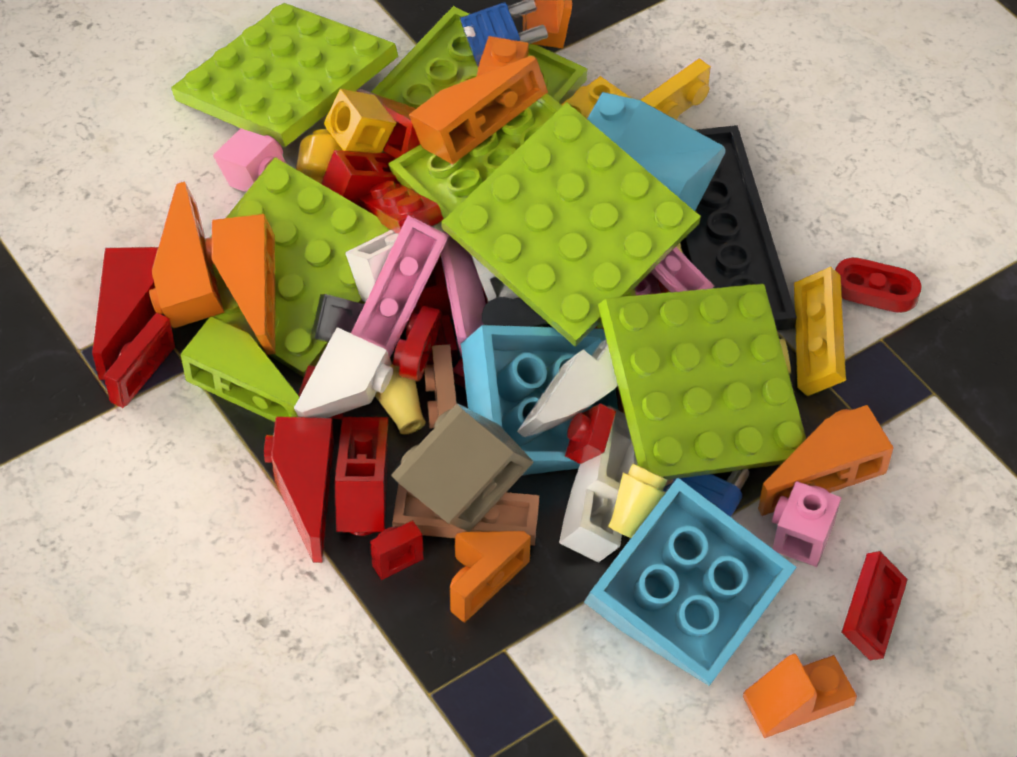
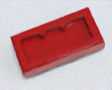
M156 312L134 340L127 342L122 347L118 359L104 374L111 403L121 408L127 406L175 348L170 318Z
M881 551L866 554L841 631L870 661L884 659L908 581Z

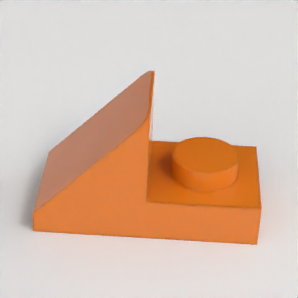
M524 531L457 533L455 535V557L465 567L451 581L450 612L464 623L471 618L530 562L531 536Z
M794 653L786 657L746 689L743 693V698L764 738L854 706L857 695L835 655L803 666L798 656Z

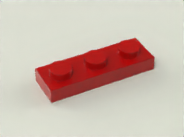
M385 181L376 184L369 189L370 194L359 198L363 209L377 216L383 226L398 235L408 215L429 226L444 220L439 204L398 182Z

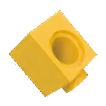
M345 89L339 90L324 121L325 127L343 151L371 153L382 152L396 124L395 120L375 95Z

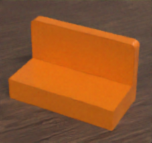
M534 0L537 10L523 15V31L544 25L547 29L548 37L531 44L563 49L572 11V0Z

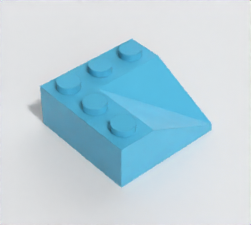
M602 92L587 118L694 211L696 210L725 154L724 146L641 100Z
M481 325L461 343L468 409L499 424L534 461L523 475L579 468V463L565 457L570 441L567 438V430L573 418L549 430L523 437L517 431L563 364L583 349L592 356L598 345L606 339L604 329H593L575 347L553 327ZM616 389L581 413L600 403L618 410Z
M677 478L590 591L584 603L626 635L710 686L797 567L681 479Z

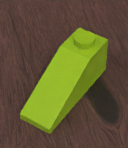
M210 316L181 353L185 380L274 422L276 417H299L294 407L300 397L251 335L237 324L225 323Z

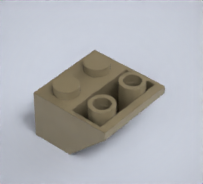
M457 403L452 409L447 410L438 417L434 424V429L419 445L412 447L405 453L401 460V465L391 476L448 524L470 532L534 461L499 424Z

